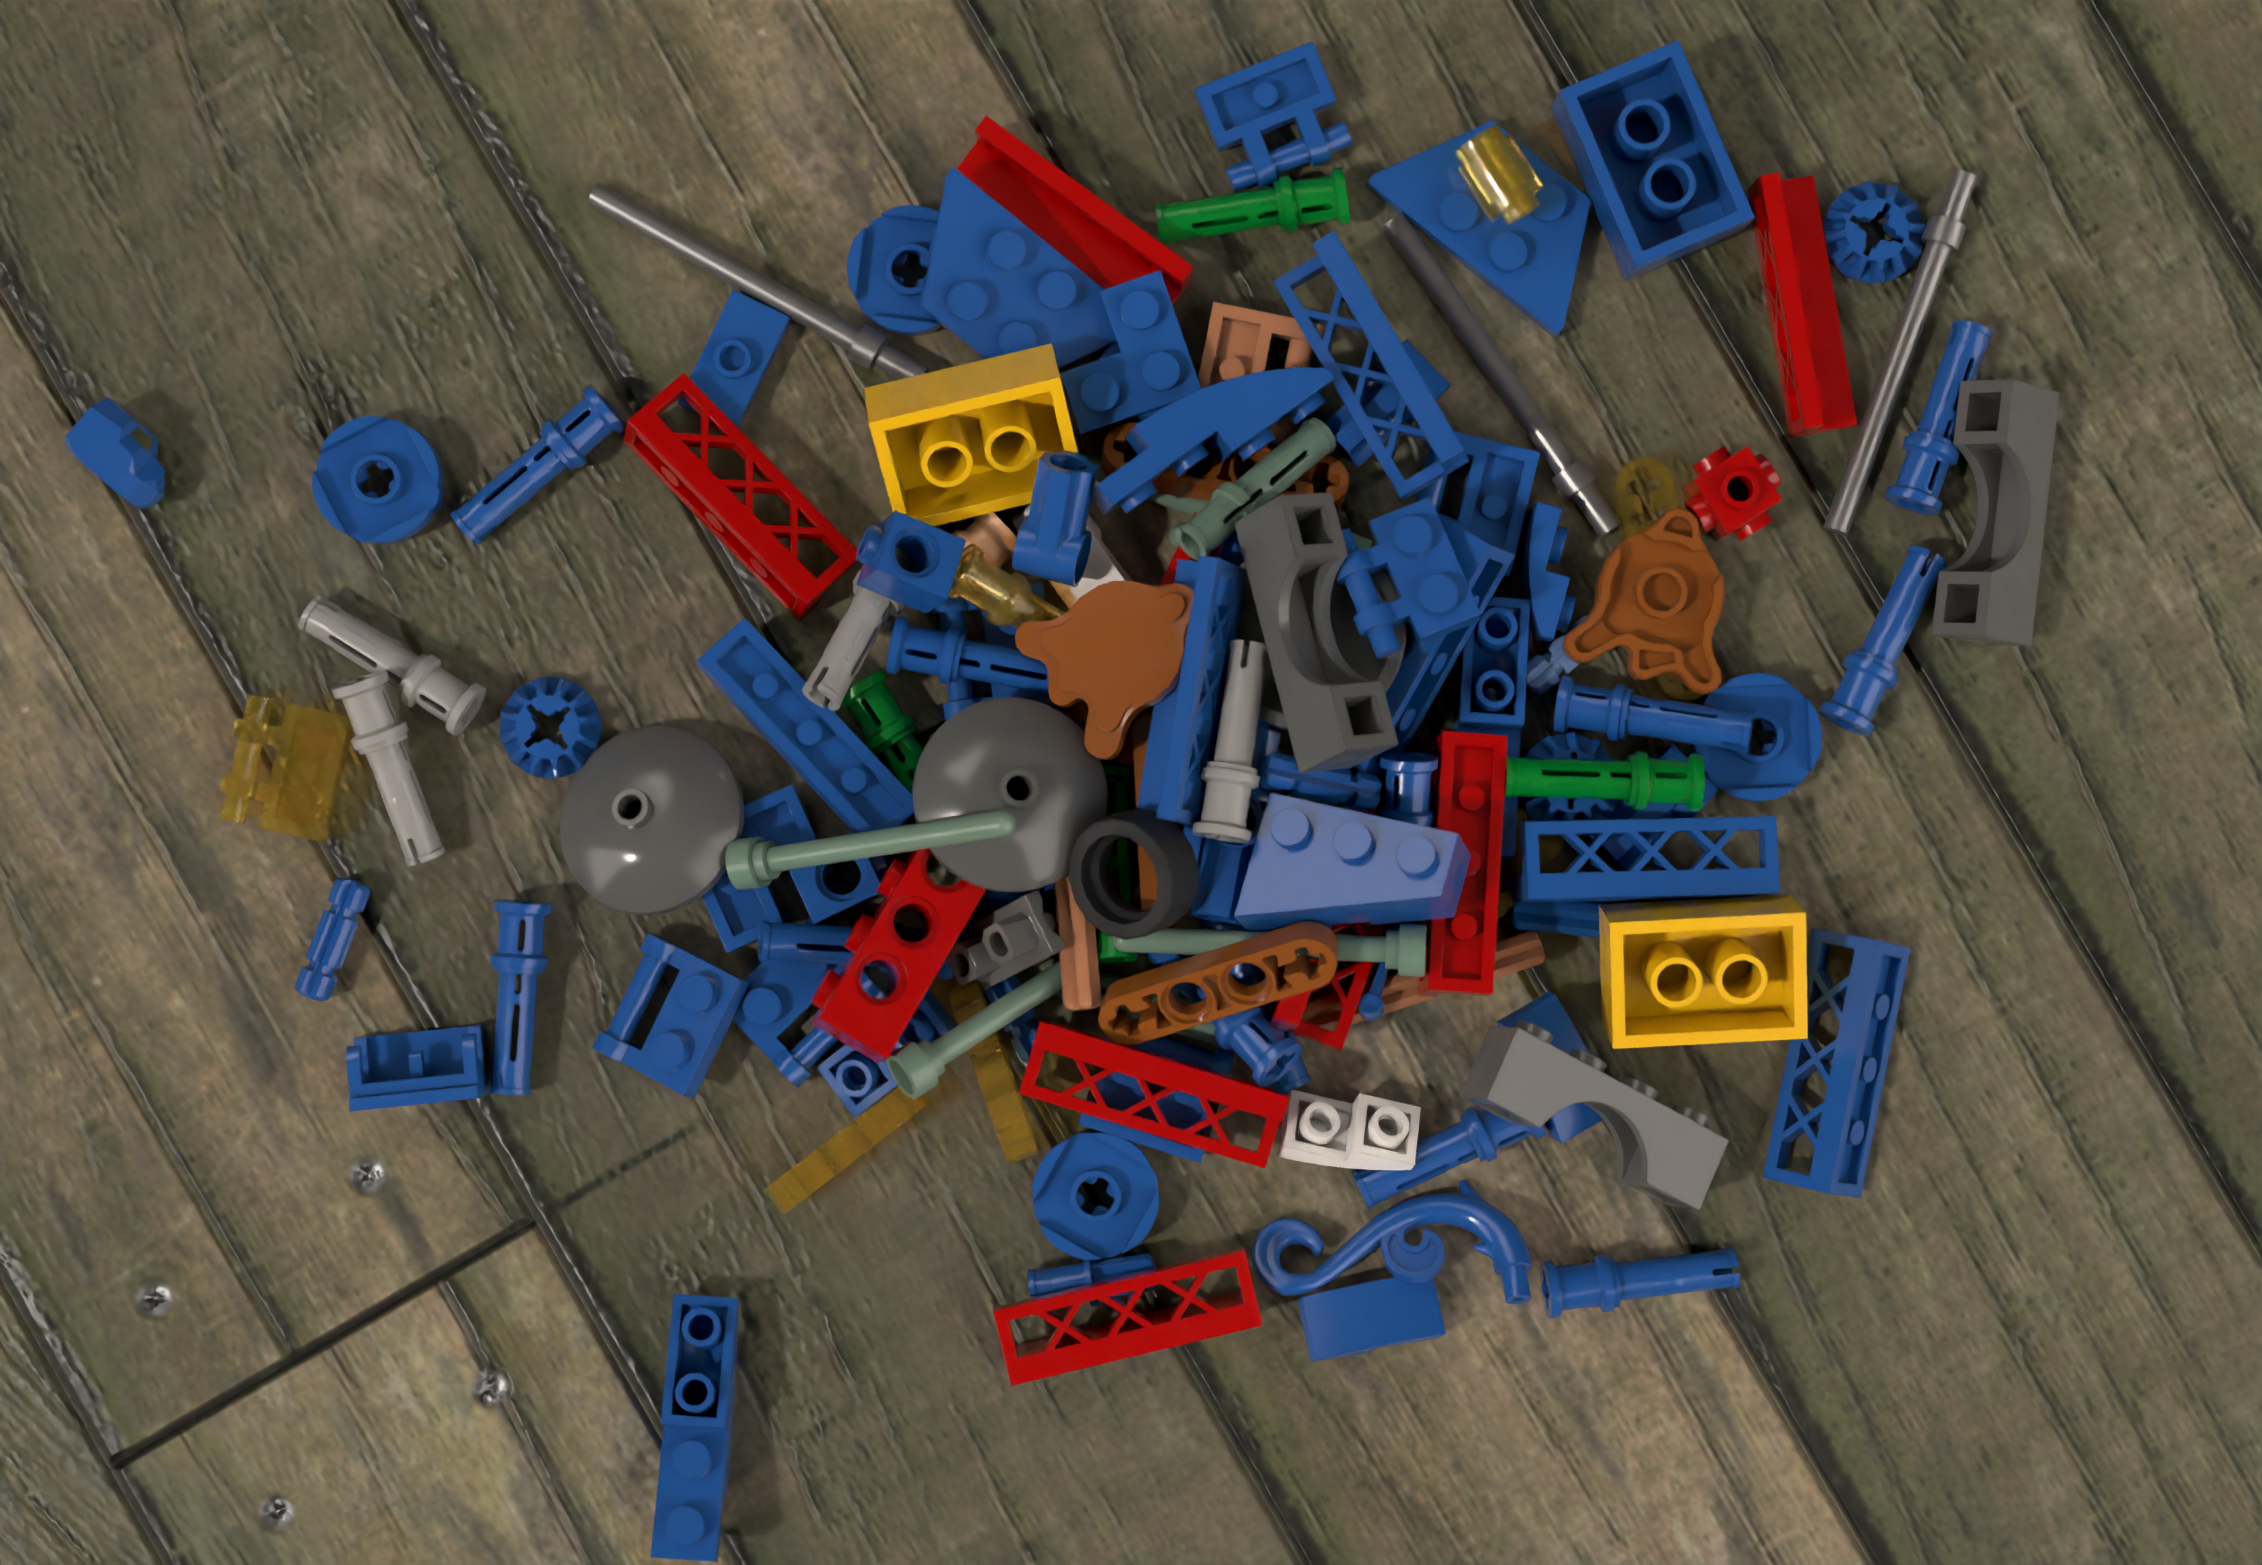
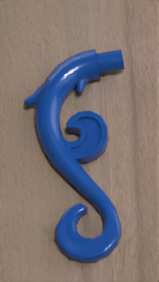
M1466 1180L1459 1182L1460 1195L1451 1193L1423 1195L1400 1202L1381 1212L1354 1234L1324 1263L1310 1273H1289L1282 1268L1280 1263L1282 1251L1288 1246L1295 1244L1308 1247L1312 1250L1315 1257L1321 1256L1324 1251V1241L1318 1231L1308 1223L1297 1218L1277 1219L1268 1223L1257 1234L1252 1246V1265L1259 1280L1271 1291L1284 1296L1300 1295L1320 1288L1334 1280L1380 1245L1385 1267L1395 1278L1408 1283H1424L1438 1276L1446 1260L1444 1243L1436 1233L1429 1229L1423 1230L1422 1241L1419 1246H1410L1405 1241V1236L1417 1227L1428 1224L1458 1226L1470 1231L1482 1241L1481 1243H1474L1473 1248L1475 1251L1492 1259L1495 1274L1502 1277L1506 1303L1521 1304L1531 1299L1527 1272L1533 1266L1522 1234L1509 1217L1477 1194Z

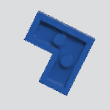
M1161 270L1100 291L1120 352L1060 373L1082 436L1161 409L1201 389Z
M794 784L744 805V825L741 838L761 836L766 841L775 842L777 846L818 839ZM727 871L702 896L726 953L759 939L761 920L786 923L770 885L741 891L733 886Z

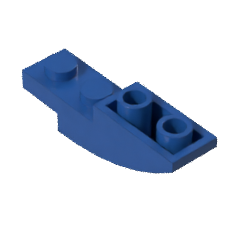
M1287 368L1261 371L1228 379L1197 390L1164 406L1134 425L1125 438L1138 456L1098 483L1093 489L1092 500L1104 516L1119 505L1128 514L1158 492L1152 484L1153 480L1170 468L1179 477L1206 458L1209 453L1203 446L1205 443L1208 444L1221 463L1236 452L1246 461L1275 439L1269 430L1272 426L1286 416H1289L1296 425L1326 403L1320 392L1335 378L1328 368Z
M1491 597L1481 615L1480 621L1477 622L1459 654L1453 732L1508 736L1507 756L1520 758L1521 729L1524 726L1530 599ZM1518 796L1504 797L1502 860H1513L1515 857Z
M673 1294L661 1414L663 1436L651 1547L652 1558L718 1562L724 1498H727L738 1342V1298Z

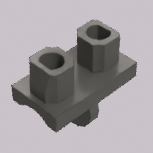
M1035 890L964 928L958 937L960 943L952 947L946 958L958 983L963 986L978 979L984 991L1066 949L1061 937L1056 934V918L1051 913L1043 910V900L1039 891Z

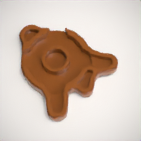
M1679 507L1669 509L1660 515L1652 527L1627 538L1610 552L1601 566L1595 583L1593 608L1589 615L1568 632L1563 639V651L1570 660L1576 663H1586L1615 647H1623L1628 652L1627 671L1635 680L1641 681L1663 673H1672L1691 692L1699 695L1711 693L1719 687L1722 681V672L1713 654L1712 638L1723 610L1725 598L1723 574H1719L1714 560L1706 551L1708 548L1701 538L1699 520L1694 513Z
M1112 581L1098 585L1081 596L1071 609L1062 616L1049 621L1030 620L1022 623L1017 629L1015 636L1016 647L1022 654L1040 660L1047 667L1048 692L1051 701L1063 707L1072 706L1081 700L1086 701L1089 710L1084 744L1092 756L1104 760L1117 757L1122 750L1127 731L1134 718L1144 709L1159 703L1177 686L1180 679L1194 590L1180 583L1157 587L1134 581Z

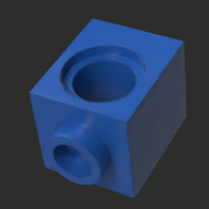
M894 511L876 527L870 525L866 529L856 553V561L863 563L856 585L927 614L948 599L966 540L903 513ZM895 548H901L912 556L915 562V573L904 570L898 564L895 557Z
M885 855L854 860L861 872L860 882L854 891L845 895L835 892L828 884L827 870L830 864L788 870L813 923L820 924L881 895L876 889L890 867Z

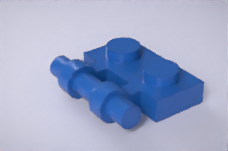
M1313 41L1197 87L1194 90L1195 98L1217 152L1241 143L1247 156L1246 161L1225 169L1234 192L1256 183L1261 189L1273 184V181L1278 180L1277 175L1308 162L1312 167L1330 161L1331 153L1352 145L1350 134L1344 122L1321 130L1315 113L1335 106L1336 97ZM1294 122L1300 139L1268 151L1262 135Z
M1430 497L1370 520L1369 530L1376 546L1369 549L1359 550L1351 530H1341L1348 555L1340 566L1335 578L1339 585H1346L1358 613L1353 618L1362 638H1369L1377 658L1390 656L1401 649L1393 628L1407 622L1410 623L1418 644L1421 645L1480 621V610ZM1387 569L1399 599L1389 603L1381 602L1370 576Z

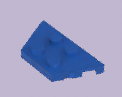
M1493 120L1375 173L1367 181L1366 188L1398 214L1403 213L1413 226L1552 337L1556 338L1564 328L1591 199Z
M951 167L943 178L942 188L944 189L937 224L933 229L929 250L930 260L927 274L924 276L918 307L983 359L1052 343L1059 369L1117 341L1100 291L1104 289L955 167Z

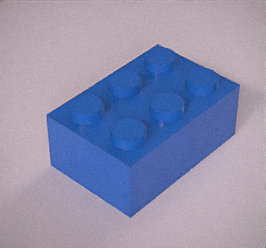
M1679 40L1561 89L1558 92L1550 108L1625 281L1738 234L1755 218Z

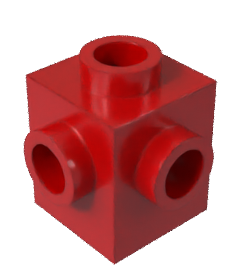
M1723 446L1692 466L1698 477L1681 488L1687 497V500L1684 501V506L1698 518L1700 531L1704 534L1709 532L1715 542L1731 532H1734L1739 541H1742L1773 521L1766 510L1782 501L1776 488L1781 486V481L1776 470L1763 454L1760 453L1754 456L1747 446L1731 456L1726 446ZM1731 479H1735L1747 498L1745 501H1735L1729 496L1727 487Z

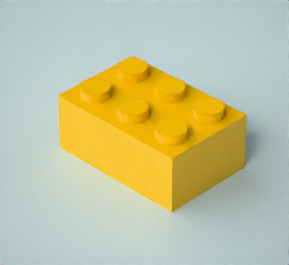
M1052 343L864 388L868 423L892 511H898L931 526H938L1030 504L1038 460L1044 452L1069 451L1078 454Z
M1791 894L1599 904L1602 1029L1613 1049L1808 1039L1806 912Z

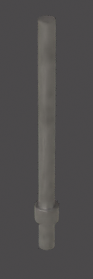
M1959 169L1953 170L1937 215L1929 216L1921 241L1926 244L1823 526V528L1845 536L1849 533L1950 253L1958 252L1966 230V226L1961 222L1978 178L1970 172Z
M600 182L591 191L587 201L589 206L848 350V358L869 370L876 366L899 380L929 372L930 367L887 344L889 337L872 327L864 325L860 329Z
M1400 213L1389 220L1382 229L1554 471L1556 476L1551 480L1565 500L1570 497L1573 498L1600 538L1620 525L1621 522L1593 484V481L1597 479L1596 475L1583 457L1576 460L1404 214Z

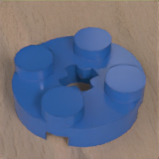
M916 205L894 207L882 213L881 217L873 220L866 229L864 227L851 245L847 260L849 286L863 314L886 331L904 336H920L944 328L918 307L924 279H919L916 287L908 288L904 287L903 278L894 275L893 272L895 265L906 264L908 255L911 254L919 255L920 265L928 269L932 234L939 214L934 209Z
M365 416L353 419L334 430L326 438L320 449L322 454L317 461L316 472L313 471L312 491L318 509L333 528L362 543L389 545L409 539L430 522L432 516L440 510L444 503V474L435 448L422 433L398 420L378 416ZM374 464H377L383 471L392 469L394 474V480L389 483L390 492L383 497L375 491L366 494L362 484L370 479L367 469Z
M1752 673L1734 677L1722 683L1713 692L1706 694L1700 705L1711 706L1712 708L1754 712L1753 719L1759 720L1761 730L1772 732V743L1762 745L1761 756L1751 755L1750 748L1748 753L1720 747L1691 744L1692 753H1699L1703 756L1705 776L1718 790L1732 798L1744 801H1764L1782 797L1804 780L1807 773L1812 771L1819 759L1822 747V728L1818 713L1808 698L1805 699L1799 690L1792 687L1791 683L1779 676Z
M1079 1131L1057 1143L1040 1162L1033 1180L1032 1198L1034 1213L1045 1237L1062 1252L1079 1259L1098 1260L1114 1257L1136 1247L1152 1228L1158 1213L1157 1175L1146 1154L1132 1141L1101 1131ZM1098 1177L1103 1178L1109 1182L1107 1193L1114 1198L1113 1203L1109 1208L1098 1205L1093 1213L1086 1211L1082 1207L1085 1197L1077 1191L1078 1187L1083 1181L1093 1184L1097 1181Z

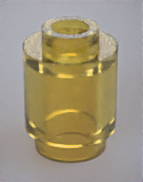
M1498 125L1491 126L1477 134L1455 151L1454 155L1461 164L1457 172L1490 222L1503 217L1507 225L1510 226L1541 205L1535 195L1545 187L1513 136L1511 134L1504 136Z

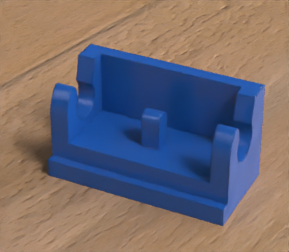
M484 1025L354 1038V1046H347L346 1061L350 1111L476 1099L490 1094Z

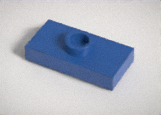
M732 290L690 379L740 429L792 319L777 310ZM681 396L677 404L700 416Z

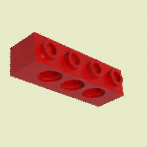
M929 848L912 851L906 863L898 858L894 859L876 889L877 892L885 896L873 918L864 913L860 916L843 947L852 952L840 974L832 969L827 972L810 1001L811 1004L819 1008L811 1024L877 1063L888 1059L985 892V889L971 885L957 876L952 886L944 887L935 884L929 878L926 870L927 860L930 855H933ZM909 909L921 917L924 924V933L919 942H907L896 933L894 917L898 910ZM866 965H879L889 973L892 986L886 998H873L862 988L860 978L862 970Z

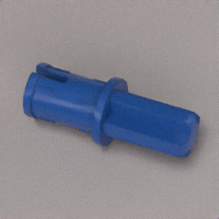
M1145 1253L1099 1261L1083 1260L1082 1263L1052 1268L1028 1269L1030 1297H1038L1155 1269L1156 1264L1153 1257ZM1157 1285L1147 1287L1143 1292L1153 1291L1157 1288ZM1132 1291L1126 1292V1293H1122V1294H1118V1295H1114V1297H1115V1296H1122V1295H1129V1294L1132 1293ZM1099 1299L1089 1301L1092 1307L1099 1305Z

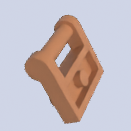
M1213 302L1198 381L1201 389L1228 379L1265 371L1271 337L1284 339L1289 342L1284 369L1310 368L1314 351L1295 318ZM1312 322L1320 337L1323 339L1325 327L1321 324ZM1286 416L1269 429L1275 439L1268 445L1278 446L1298 429L1299 423L1295 425L1290 417Z

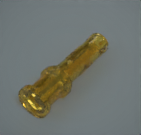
M970 544L963 549L948 597L957 598L961 596L987 613V621L995 626L1006 627L1011 624L1019 628L1022 623L1030 620L1049 621L1065 613L1031 592L1032 586L1026 576L1020 572L1009 574L985 559L984 551L979 546Z

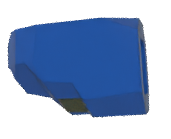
M107 397L91 406L66 435L65 446L80 462L128 502L141 509L153 507L165 496V466L158 459V438L115 400Z

